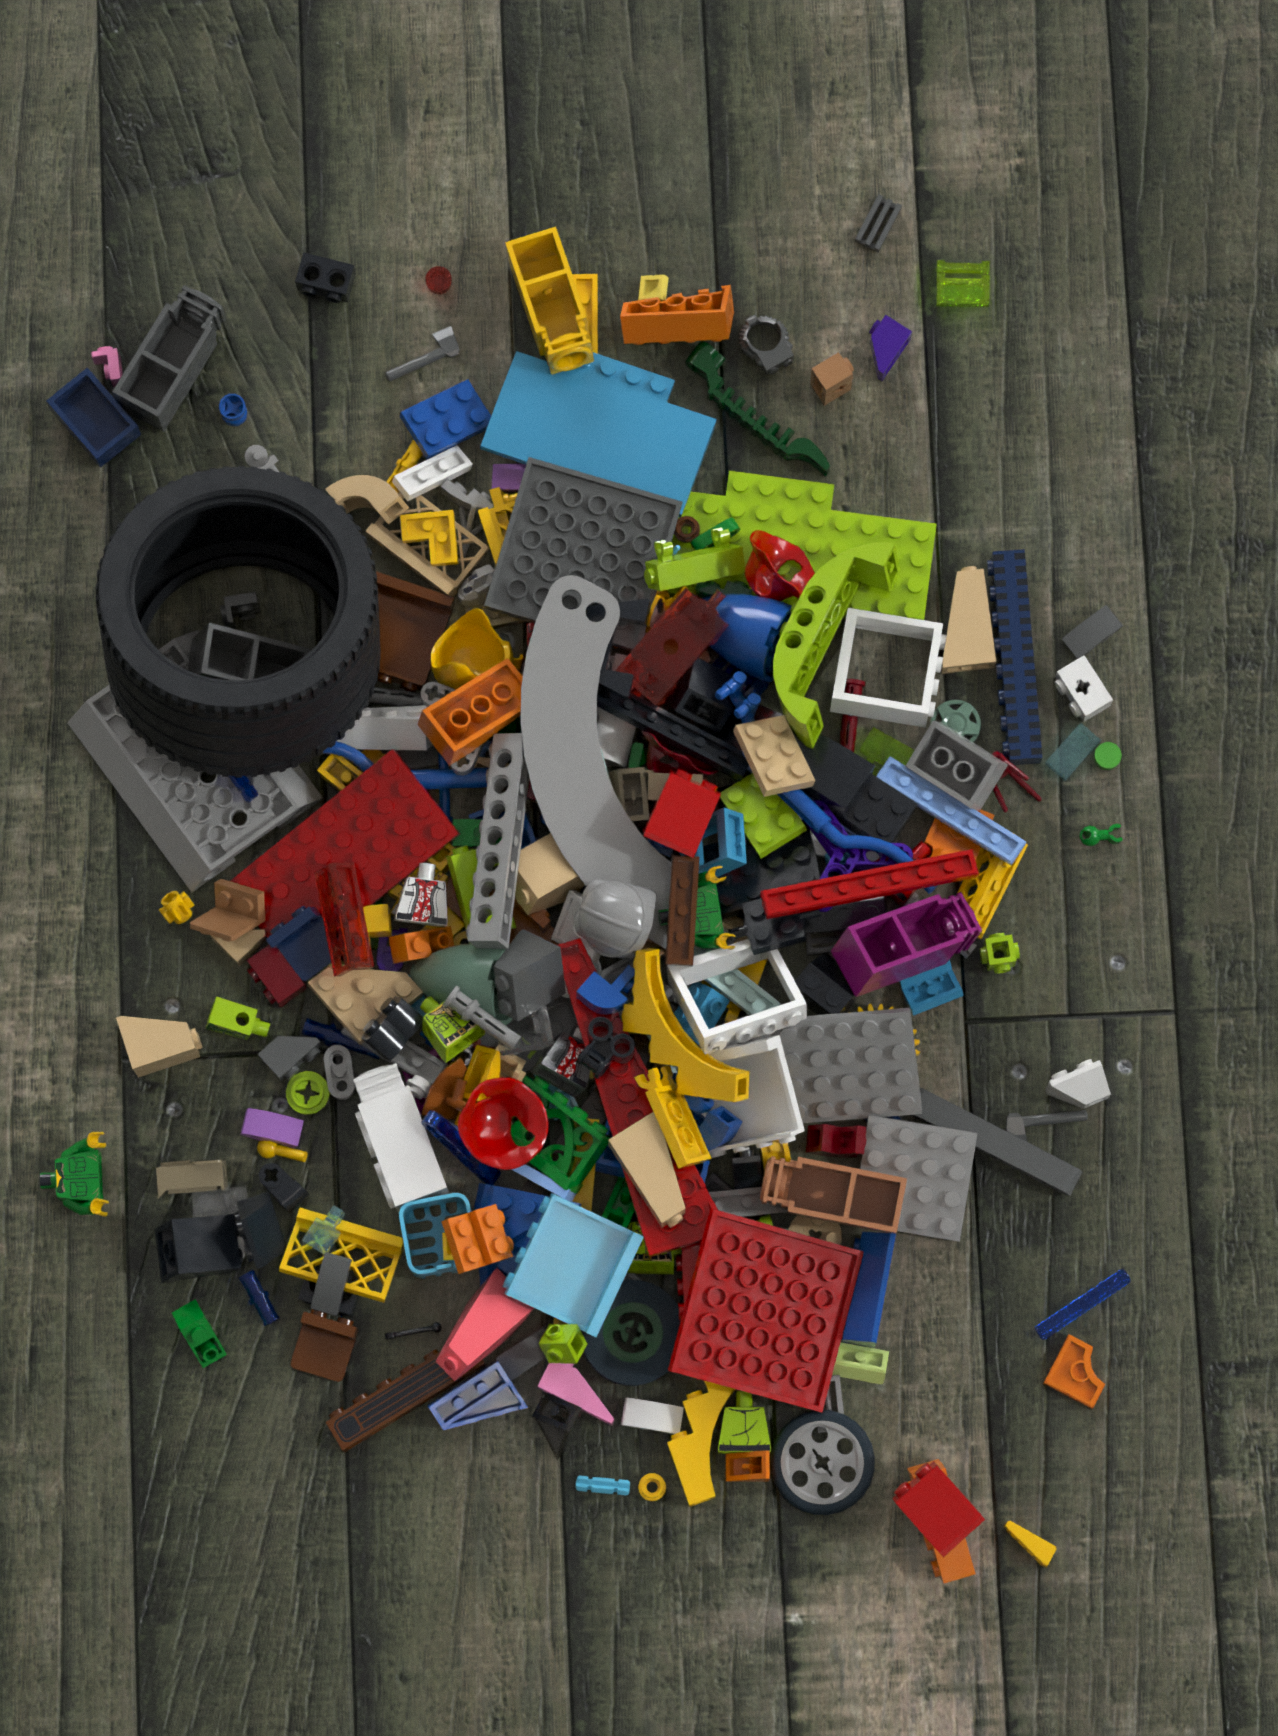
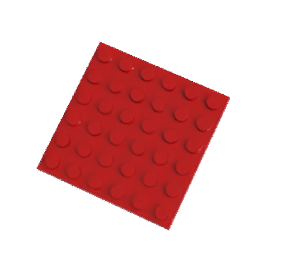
M710 1209L668 1371L822 1413L864 1252L716 1209Z

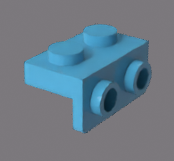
M950 960L945 965L899 981L901 992L913 1016L964 996L962 988L952 970Z
M700 982L692 983L688 990L708 1029L714 1028L727 1007L729 999ZM679 1005L674 1015L683 1030L696 1044L700 1045Z

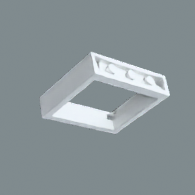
M848 608L830 712L926 728L928 716L933 717L936 702L930 701L931 695L937 696L939 680L934 679L935 672H941L943 657H939L938 652L939 650H944L947 636L942 634L943 623ZM855 628L932 641L922 705L844 693Z
M746 939L728 945L735 946L733 950L718 948L694 956L693 967L667 965L668 984L704 1054L717 1050L721 1051L726 1047L745 1043L750 1039L765 1034H772L777 1030L795 1026L801 1020L807 1019V1004L778 949L754 955L750 941ZM769 959L791 1002L708 1029L686 985Z

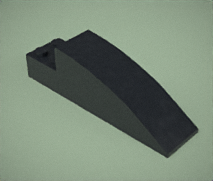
M759 704L754 718L755 721L782 716L783 714ZM734 706L720 733L711 730L709 734L742 751L733 732L736 725L742 724L741 718H736L734 715L736 709ZM794 734L815 779L813 787L801 790L812 801L820 800L824 802L839 823L854 834L870 836L894 843L915 813L917 803L874 776V764L832 739L820 734L813 749L806 747Z

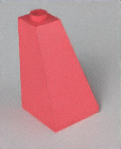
M498 1268L491 1273L470 1298L436 1359L437 1364L454 1381L508 1340L535 1309L504 1294L506 1288L502 1286L506 1276Z

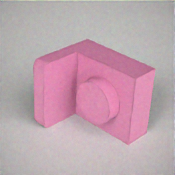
M110 346L100 347L97 351L91 352L92 359L95 364H104L106 380L110 379L113 387H115L123 375L121 356L117 348L113 349Z

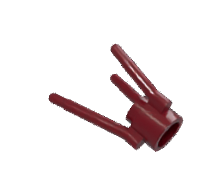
M999 751L992 753V755L1008 764L1000 779L1009 774L1038 802L1042 800L1035 790L1025 782L1029 779L1025 773L1007 760ZM996 784L993 792L1003 812L1006 813L1008 808Z

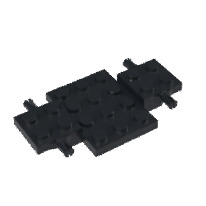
M732 785L717 788V791L722 792ZM721 800L719 804V809L725 807ZM803 819L802 822L807 831L763 858L759 857L745 836L747 864L717 877H726L724 881L716 883L722 920L742 914L745 916L744 926L728 929L729 933L735 935V937H730V939L733 940L747 936L754 955L806 942L805 920L821 917L820 911L817 909L766 919L760 897V892L763 890L820 879L821 873L812 833ZM718 842L703 846L707 863L719 858Z

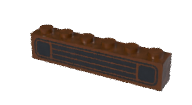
M435 1349L423 1357L425 1360L423 1363L416 1367L414 1364H410L400 1371L401 1376L391 1381L388 1378L376 1386L377 1391L369 1396L367 1393H363L352 1400L353 1406L346 1410L341 1407L328 1415L330 1420L326 1421V1424L345 1453L485 1367L483 1359L454 1381L437 1364L436 1359L440 1352Z

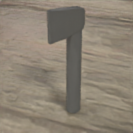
M452 326L432 334L440 348L385 373L387 380L393 381L441 358L457 356L460 350Z
M1086 1110L1030 1116L1009 1113L1006 1117V1131L1027 1142L1024 1127L1086 1121L1088 1114Z

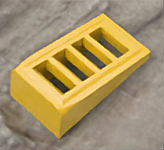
M1007 1521L1004 1526L1006 1531L1041 1566L1046 1568L1057 1550L1056 1546L1014 1522Z

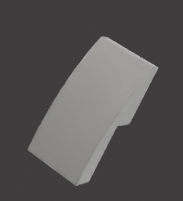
M449 479L441 485L442 494L466 510L470 511L472 504L477 506L475 511L477 514L480 509L486 507L488 509L494 508L492 498L484 491L479 493L474 488L466 495L467 490L456 481L453 484Z

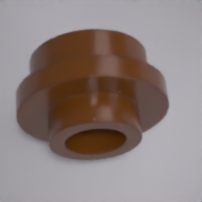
M683 516L677 520L674 536L679 541L689 543L698 537L700 526L696 519L690 516ZM688 526L692 531L689 534H684L681 531L682 528Z

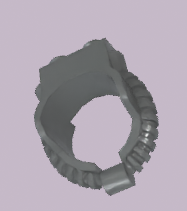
M755 315L745 319L746 324L742 326V329H740L741 333L738 335L740 349L743 350L747 357H751L750 359L752 360L755 359L756 364L763 367L766 375L769 373L773 375L779 370L778 368L782 366L787 367L793 363L794 355L791 351L793 345L788 341L789 333L780 320L777 321L776 318L773 319L771 316L756 317ZM757 324L770 326L778 333L780 342L773 350L760 351L754 348L747 338L750 329Z

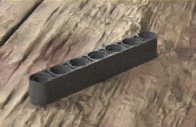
M920 1087L922 1114L911 1116L929 1125L976 1132L975 1149L1064 1195L1071 1196L1083 1173L1080 1169Z

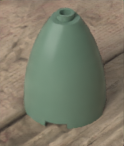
M471 943L461 944L433 952L429 957L419 959L416 964L412 965L410 971L411 979L426 996L433 997L439 1004L447 999L457 985L462 993L472 1000L476 999L479 1001V1007L504 1025L512 1021V1018L499 1012L494 965L506 949L476 948Z

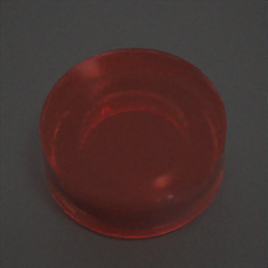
M436 266L431 268L426 274V286L432 293L443 294L451 288L452 277L446 268Z

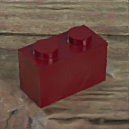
M270 944L247 960L250 966L247 972L255 983L259 981L263 983L266 989L262 992L271 1005L276 1002L281 1008L307 989L278 948H272Z

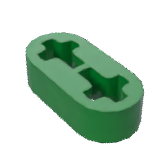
M733 517L711 528L722 527L723 530L729 529L730 538L741 530ZM711 529L702 533L691 542L695 551L715 546L711 536Z

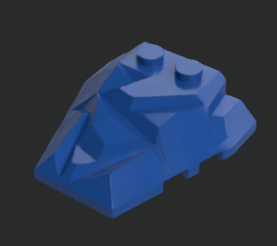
M479 1183L474 1210L496 1204L497 1209L501 1210L505 1216L503 1227L506 1236H509L514 1243L513 1257L479 1268L480 1286L496 1268L506 1277L509 1272L514 1274L518 1263L514 1262L517 1253L521 1247L526 1248L530 1240L529 1237H526L532 1222L538 1223L542 1213L538 1210L545 1197L544 1195ZM572 1202L580 1207L582 1205L581 1203Z

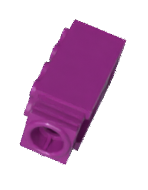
M961 892L957 893L955 897L951 895L947 899H942L937 894L847 927L831 949V952L855 997L945 965L954 953L958 954L962 950H968L980 935L982 929L973 910Z

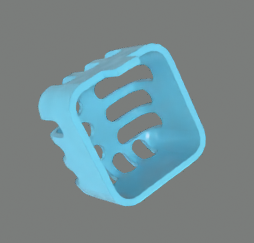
M461 1193L439 1195L413 1200L401 1207L399 1220L409 1269L415 1277L425 1279L429 1275L442 1276V1273L445 1272L458 1273L454 1260H443L442 1233H444L441 1221H444L448 1216L472 1212L470 1203L465 1195ZM456 1202L457 1211L453 1214L448 1213L446 1203ZM440 1205L441 1214L437 1217L432 1216L430 1206ZM424 1208L425 1217L421 1220L416 1219L414 1209ZM422 1221H431L433 1224L432 1229L429 1231L413 1234L407 1233L406 1224ZM433 1237L436 1240L435 1245L432 1247L410 1250L409 1240ZM436 1253L438 1255V1261L435 1263L413 1266L411 1256ZM427 1266H433V1267H434V1268H430V1269H425Z

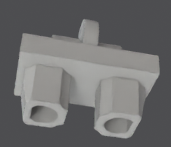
M252 445L245 451L244 458L250 467L254 466L259 469L269 468L279 472L274 465L278 462V459L274 454L268 456L263 446Z

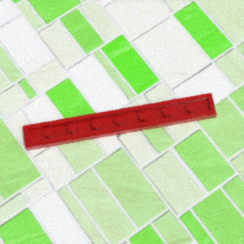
M970 849L763 890L760 892V897L766 919L977 878L979 872L973 850Z

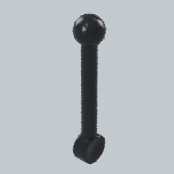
M434 1322L431 1326L390 1332L385 1334V1339H394L396 1337L429 1331L438 1333L441 1331L442 1325L439 1322Z

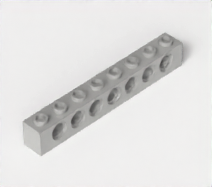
M522 733L494 734L493 743L489 747L491 759L490 767L486 771L487 791L483 797L484 815L479 825L481 839L480 846L476 850L478 863L477 871L473 875L474 895L470 900L471 919L466 929L468 942L476 948L509 949L529 786V774L524 758ZM511 760V763L505 767L506 763ZM508 786L507 790L502 793L504 787ZM505 811L503 817L498 819L499 815ZM502 837L501 841L495 845L496 841ZM499 863L498 867L492 871L493 866ZM495 889L494 894L489 897L490 892ZM490 915H492L491 920H490L489 922L485 923V922H486V919H487Z

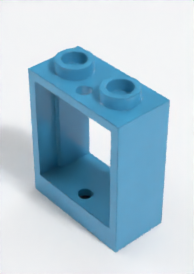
M725 807L713 812L695 853V857H699V873L721 865L723 868L717 869L715 872L716 877H719L747 864L744 818L742 813ZM718 832L719 858L704 864L703 839Z

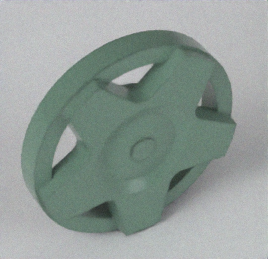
M949 700L936 708L933 717H931V723L933 720L935 721L939 713L942 719L941 723L962 736H973L970 739L973 743L976 741L981 729V720L978 712L971 704L962 700ZM960 705L957 710H953L950 706ZM971 712L975 717L976 723L969 720Z

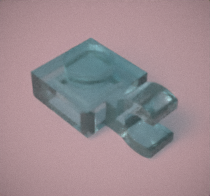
M334 1205L324 1221L316 1217L302 1241L323 1255L325 1252L329 1253L341 1234L335 1227L340 1224L346 1213Z

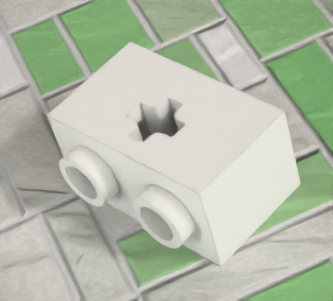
M1085 655L1057 671L1054 684L1061 695L1066 694L1071 702L1069 703V708L1076 718L1080 716L1082 721L1085 722L1111 706L1112 697ZM1078 685L1081 689L1087 688L1085 695L1082 691L1076 692Z

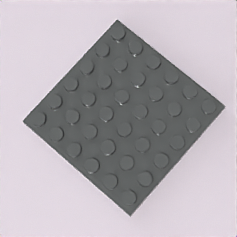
M528 457L484 609L535 623L552 584L559 578L569 575L579 576L610 592L617 602L650 599L651 608L657 590L648 588L645 582V561L658 559L654 549L655 541H672L683 502ZM568 590L562 595L564 607L576 608L580 606L582 599L577 591ZM594 602L588 606L600 605V603ZM618 621L612 646L639 653L647 625Z

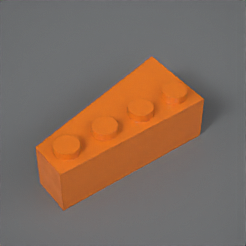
M939 1459L933 1460L947 1475L946 1468ZM923 1464L907 1468L911 1481L916 1477L915 1472ZM923 1535L927 1551L932 1550L935 1559L930 1561L935 1578L940 1576L943 1583H948L976 1574L966 1538L943 1558Z

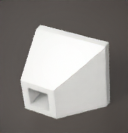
M1091 1059L1076 1065L1077 1068L1073 1072L1067 1073V1070H1063L1052 1075V1079L1049 1080L1045 1089L1047 1095L1082 1109L1106 1100L1111 1095L1100 1060L1093 1063Z

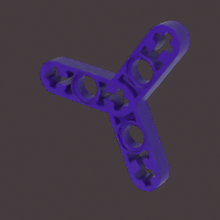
M813 800L832 819L830 823L840 833L848 835L829 807L820 800ZM806 823L831 858L820 879L828 878V873L830 872L844 875L852 873L853 870H869L897 864L894 860L879 852H876L880 857L878 862L868 860L866 853L872 850L837 847L822 833L817 834ZM892 843L903 850L909 857H913L909 846L902 843ZM847 852L850 854V857L843 866L840 862L843 855ZM832 907L819 909V911L827 912L831 910Z

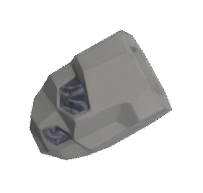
M488 564L472 571L471 576L463 581L461 588L458 590L459 602L466 607L484 604L495 569Z

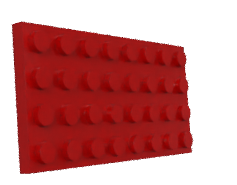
M392 749L234 877L231 882L264 892L265 921L259 924L258 927L261 930H265L267 938L272 935L270 933L271 929L281 922L287 924L293 919L292 913L302 906L306 908L316 907L337 935L347 926L349 919L357 910L365 906L374 905L416 871L420 863L427 862L458 837L460 833L395 749Z

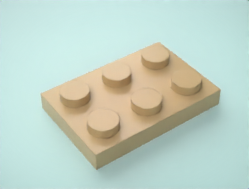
M784 715L735 726L733 732L764 797L813 787L815 782L814 776Z

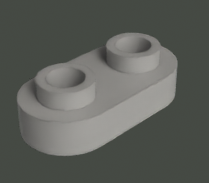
M334 1045L328 1048L324 1054L328 1090L335 1099L346 1100L354 1094L356 1089L353 1082L355 1078L352 1058L347 1048L341 1045ZM336 1056L343 1057V1062L339 1065L333 1063V1059ZM341 1082L347 1084V1088L344 1091L337 1089V1085Z

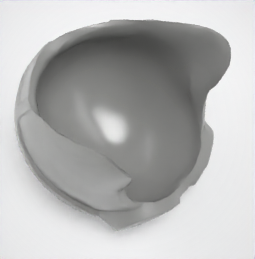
M597 879L589 884L582 894V902L574 918L576 933L584 938L587 944L600 955L628 960L634 959L636 951L643 948L652 928L657 893L652 889L632 885L620 880L606 881Z

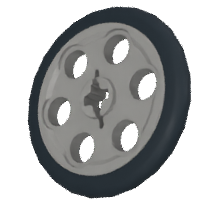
M823 1410L822 1413L810 1411L793 1418L781 1429L771 1451L770 1469L779 1493L789 1504L813 1515H831L854 1506L864 1496L871 1485L874 1475L875 1456L872 1443L866 1432L856 1421L832 1410ZM819 1426L825 1428L828 1433L827 1439L822 1443H817L812 1438L813 1429ZM847 1438L852 1441L853 1449L849 1454H841L838 1451L837 1443L840 1439ZM794 1443H801L805 1447V1455L800 1459H794L790 1455L789 1449ZM813 1449L821 1457H829L830 1461H828L827 1465L833 1476H830L828 1471L822 1467L816 1468L815 1464L818 1460ZM844 1466L854 1468L856 1476L853 1481L844 1482L841 1479L840 1470ZM801 1470L807 1474L808 1482L805 1486L798 1487L793 1483L792 1476L796 1471ZM823 1482L830 1483L833 1486L832 1496L829 1498L820 1497L817 1492L819 1484Z

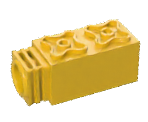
M556 227L505 242L510 268L540 356L545 355L551 374L574 370L594 362L587 316Z

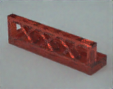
M354 862L330 863L314 872L333 974L334 977H338L352 970H369L374 967L355 864ZM326 875H328L329 879L328 888L325 880ZM332 901H333V905H334L333 914H332V911H331V903H332ZM337 927H338V931H339L338 940H337V937H336V929H337ZM342 954H343L344 962H345V965H344V966H342V963H341V955H342Z

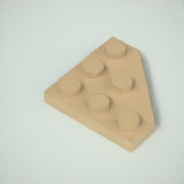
M329 966L308 982L309 988L359 1045L365 1042L361 1039L364 1034L363 1029L370 1020H376L382 1012L380 1008L388 998L401 997L411 1006L423 996V991L406 972Z

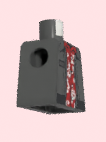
M573 1027L569 1035L561 1032L555 1037L531 1070L532 1074L574 1098L586 1089L590 1070L587 1067L576 1063L577 1058L585 1049L579 1028Z

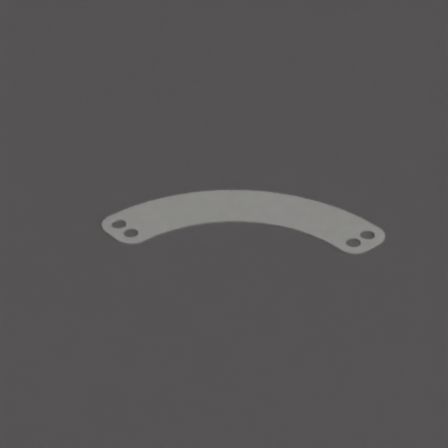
M564 576L552 584L538 614L527 649L522 678L520 723L524 758L532 790L545 824L561 853L586 886L597 879L606 881L620 880L632 885L652 889L657 893L654 918L648 939L666 949L667 925L660 926L658 910L668 909L671 862L644 838L626 814L606 772L599 745L596 720L597 690L606 649L619 621V604L610 592L579 576ZM568 590L577 591L582 599L580 606L573 610L564 607L562 604L564 592ZM597 602L604 606L606 614L603 620L592 622L587 618L586 608L591 603Z

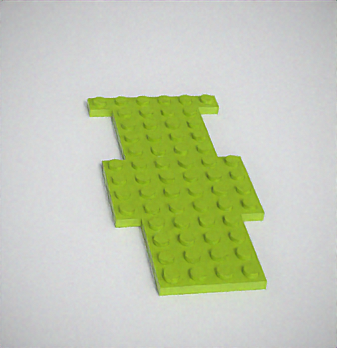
M729 471L726 496L699 492L690 493L681 517L690 516L696 519L700 526L699 535L724 520L733 517L741 530L730 538L729 543L743 546L745 566L753 549L750 535L755 530L768 532L800 547L815 573L829 560L852 548L879 542L895 544L900 572L890 592L860 582L848 608L924 620L937 524L831 510L834 484ZM685 526L681 531L684 534H689L692 530L690 527ZM673 535V548L676 545L680 546L676 555L695 551L691 542H681ZM790 560L784 563L777 573L790 582L794 575L802 571L798 563ZM744 573L686 586L694 592L695 595L692 597L694 599L722 594L755 595L746 581ZM681 587L669 589V595L674 596ZM793 596L781 602L792 605L797 598Z

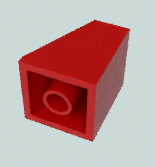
M678 769L677 772L671 770L645 826L643 836L694 858L721 792L716 791L718 786L706 780H703L702 783L692 780L693 775L684 770Z
M933 1461L930 1465L928 1463L923 1464L915 1472L916 1477L909 1484L907 1481L902 1483L894 1491L896 1495L892 1499L944 1558L976 1529L985 1518Z

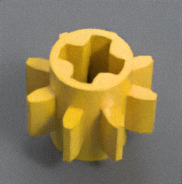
M172 891L162 898L161 904L163 907L159 911L169 924L173 921L176 924H182L192 916L190 908L195 905L185 891L181 894L178 891Z

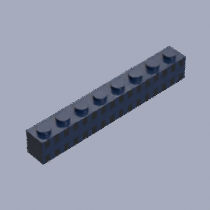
M1025 549L993 551L991 560H987V575L993 578V586H989L990 602H995V612H991L992 628H997V638H993L995 654H999L1000 663L995 664L996 679H1001L1002 689L998 690V704L1004 708V716H1000L1001 732H1006V742H1002V753L1014 765L1040 764L1043 757Z

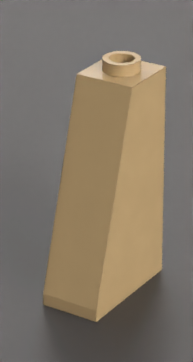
M976 566L964 567L956 574L941 674L995 668L996 656L984 569H977Z
M654 1112L610 1138L608 1146L661 1228L666 1225L671 1228L684 1219L682 1215L685 1214V1205L664 1134Z

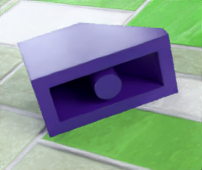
M887 315L884 316L881 322L876 320L869 331L876 374L880 381L884 380L910 342L912 336L911 330Z

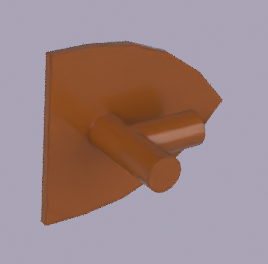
M459 1057L449 1064L436 1078L425 1100L422 1111L423 1116L456 1120L459 1111L461 1112L467 1104V1102L463 1101L467 1080H464L467 1067L462 1058Z

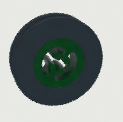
M624 1280L597 1337L581 1330L587 1342L583 1354L589 1365L606 1380L625 1386L644 1385L665 1375L668 1372L681 1322L679 1320V1307L666 1291L652 1283L641 1280ZM623 1314H639L646 1318L650 1324L652 1333L648 1335L642 1323H638L636 1332L639 1333V1337H634L630 1343V1346H634L644 1342L646 1348L643 1351L637 1353L625 1352L615 1343L613 1332L617 1331L621 1341L625 1344L629 1335L625 1332V1329H630L635 1321L630 1320L620 1324L618 1319Z

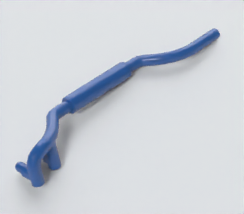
M737 671L731 679L716 691L715 697L718 700H723L729 695L736 708L734 711L735 717L741 718L742 724L755 721L754 715L761 702V698L758 694L751 693L745 699L742 688L747 677L743 672ZM801 789L777 794L817 834L822 833L837 847L876 851L891 858L897 864L914 861L899 847L882 839L861 835H843L830 823L832 819ZM937 886L927 887L923 889L928 894H930L936 889Z
M336 741V745L332 748L328 747L323 751V753L339 755L350 760L363 772L374 764L356 748ZM474 768L471 773L464 776L457 775L452 769L411 771L425 789L487 787L486 771L489 768Z

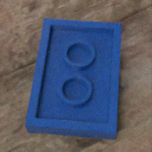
M467 379L402 411L400 418L427 460L486 431L491 415Z

